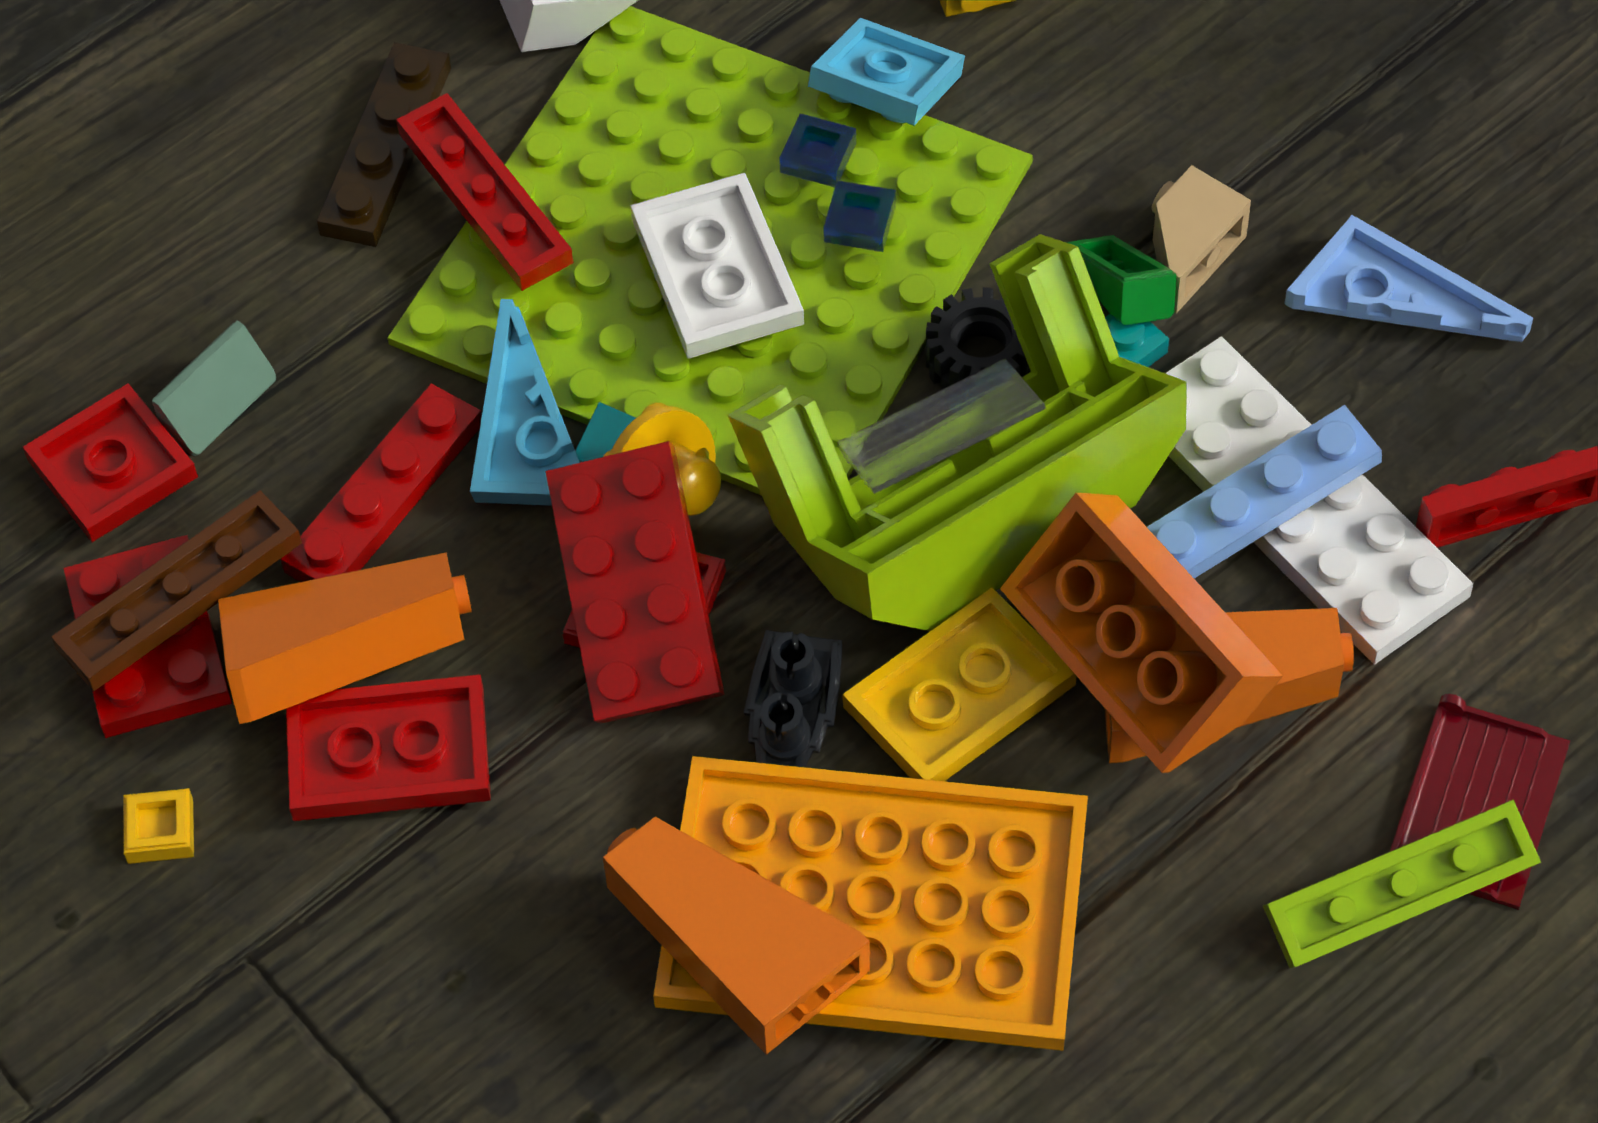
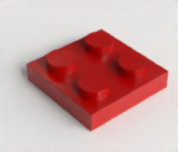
M129 383L23 446L27 461L91 542L96 541L198 478L193 461Z

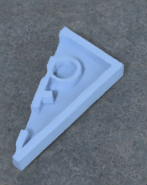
M1353 215L1349 217L1286 291L1285 305L1297 310L1522 342L1530 333L1533 317Z

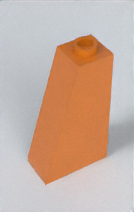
M446 552L218 599L226 674L239 724L255 721L465 640L460 615L472 612L465 575L451 576Z
M1337 608L1225 612L1283 675L1275 687L1239 727L1338 697L1343 672H1352L1354 651L1351 633L1340 632ZM1104 708L1109 763H1123L1146 756Z
M657 817L652 818L638 830L631 828L620 834L608 848L607 854L603 856L607 888L766 1055L870 971L869 940L860 931Z

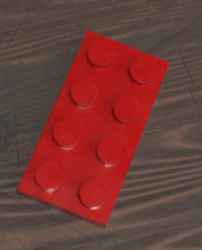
M667 441L545 471L594 721L602 724L725 695L674 445Z

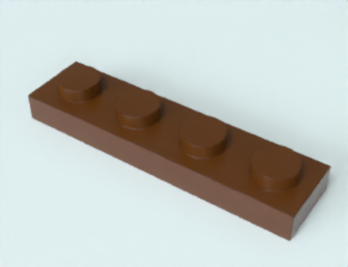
M259 490L51 636L54 646L86 684L95 691L218 603V599L226 598L302 544L299 530Z

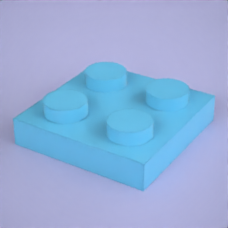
M859 18L811 66L808 87L827 93L838 102L854 103L881 113L884 118L892 122L908 123L915 126L961 77L965 55Z

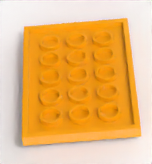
M692 756L680 831L857 929L869 940L870 971L812 1017L806 1024L1064 1051L1088 796ZM661 946L653 995L655 1007L728 1015L674 957Z

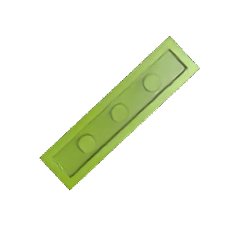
M1511 800L1263 905V908L1289 968H1295L1537 865L1541 861L1514 800Z

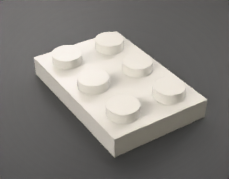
M745 173L630 205L633 224L688 359L804 325V309Z

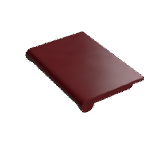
M1442 695L1390 851L1514 800L1537 852L1571 740L1548 734L1543 728L1467 706L1464 699L1457 695ZM1532 867L1469 894L1519 910Z

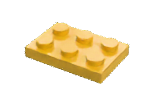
M991 587L842 694L843 708L910 778L946 781L1076 685V675L1051 646Z

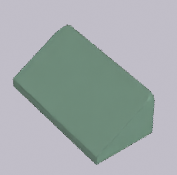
M237 320L153 398L152 403L157 419L179 446L188 454L197 456L276 381V374L244 324Z

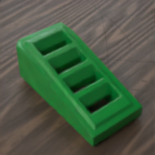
M1114 235L1066 242L1079 247L1098 300L1119 322L1124 325H1132L1168 319L1173 315L1176 273L1170 268Z

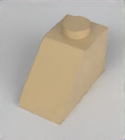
M1193 165L1175 183L1168 181L1164 184L1152 204V212L1155 213L1153 243L1157 261L1176 273L1174 313L1176 314L1246 238L1251 205L1250 199Z

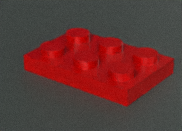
M188 535L63 568L75 619L189 540ZM208 611L93 691L100 725L105 738L232 704Z
M481 674L335 689L286 708L289 809L293 821L491 801L484 689Z

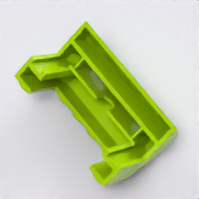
M1039 234L989 263L1031 372L850 480L847 478L814 399L802 395L792 401L787 387L779 385L727 415L774 525L836 600L873 620L931 631L991 587L995 591L1000 589L1076 492L1118 495L1129 508L1134 507L1138 503L1186 430L1187 381L1119 357L1078 246Z

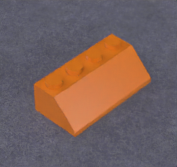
M1076 492L1000 588L1161 773L1171 772L1242 725L1283 677L1276 667L1118 495Z

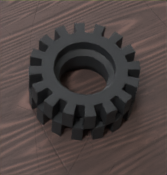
M983 287V296L975 298L972 288L961 290V302H958L951 294L943 299V310L936 306L931 312V323L927 322L926 368H929V377L933 384L941 381V392L947 397H950L955 390H959L958 402L969 405L971 395L980 396L981 402L1031 372L1002 295L999 300L993 299V288ZM988 336L1003 343L1005 348L1000 353L990 357H974L960 351L958 344L969 337Z

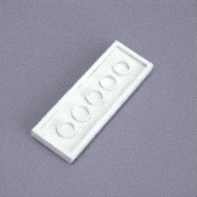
M1222 336L1165 373L1187 381L1186 430L1169 454V457L1203 492L1312 425ZM1363 475L1355 478L1254 541L1261 551L1319 609H1338L1340 631L1342 633H1351L1353 644L1374 665L1470 598L1473 583Z

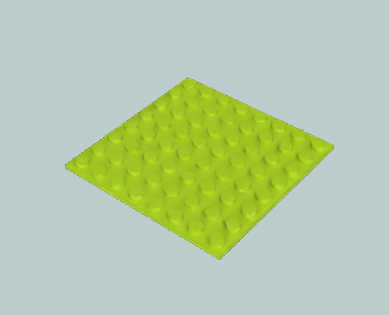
M630 6L594 32L505 164L571 247L573 264L521 291L466 221L388 336V342L391 346L487 384L501 299H513L515 306L519 307L561 415L588 425L599 402L635 418L640 416L647 406L656 402L682 408L698 416L709 428L715 444V464L720 471L721 479L761 495L727 415L777 386L783 385L787 387L792 401L802 395L816 401L847 478H849L926 346L927 322L931 323V312L936 306L943 310V299L951 294L955 296L1031 166L1033 155L926 115L915 126L908 123L892 122L884 118L881 113L854 103L838 102L827 93L808 87L810 76L808 71ZM745 173L804 309V325L688 359L633 224L630 205Z

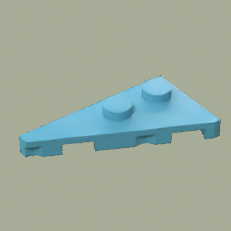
M501 299L470 493L476 503L552 505L545 471L580 462L519 307L515 306L513 299Z

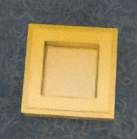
M189 788L123 795L124 855L128 864L194 857L193 797Z

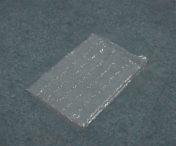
M1003 359L837 443L846 462L853 466L866 486L875 494L1046 409V407L1009 362Z

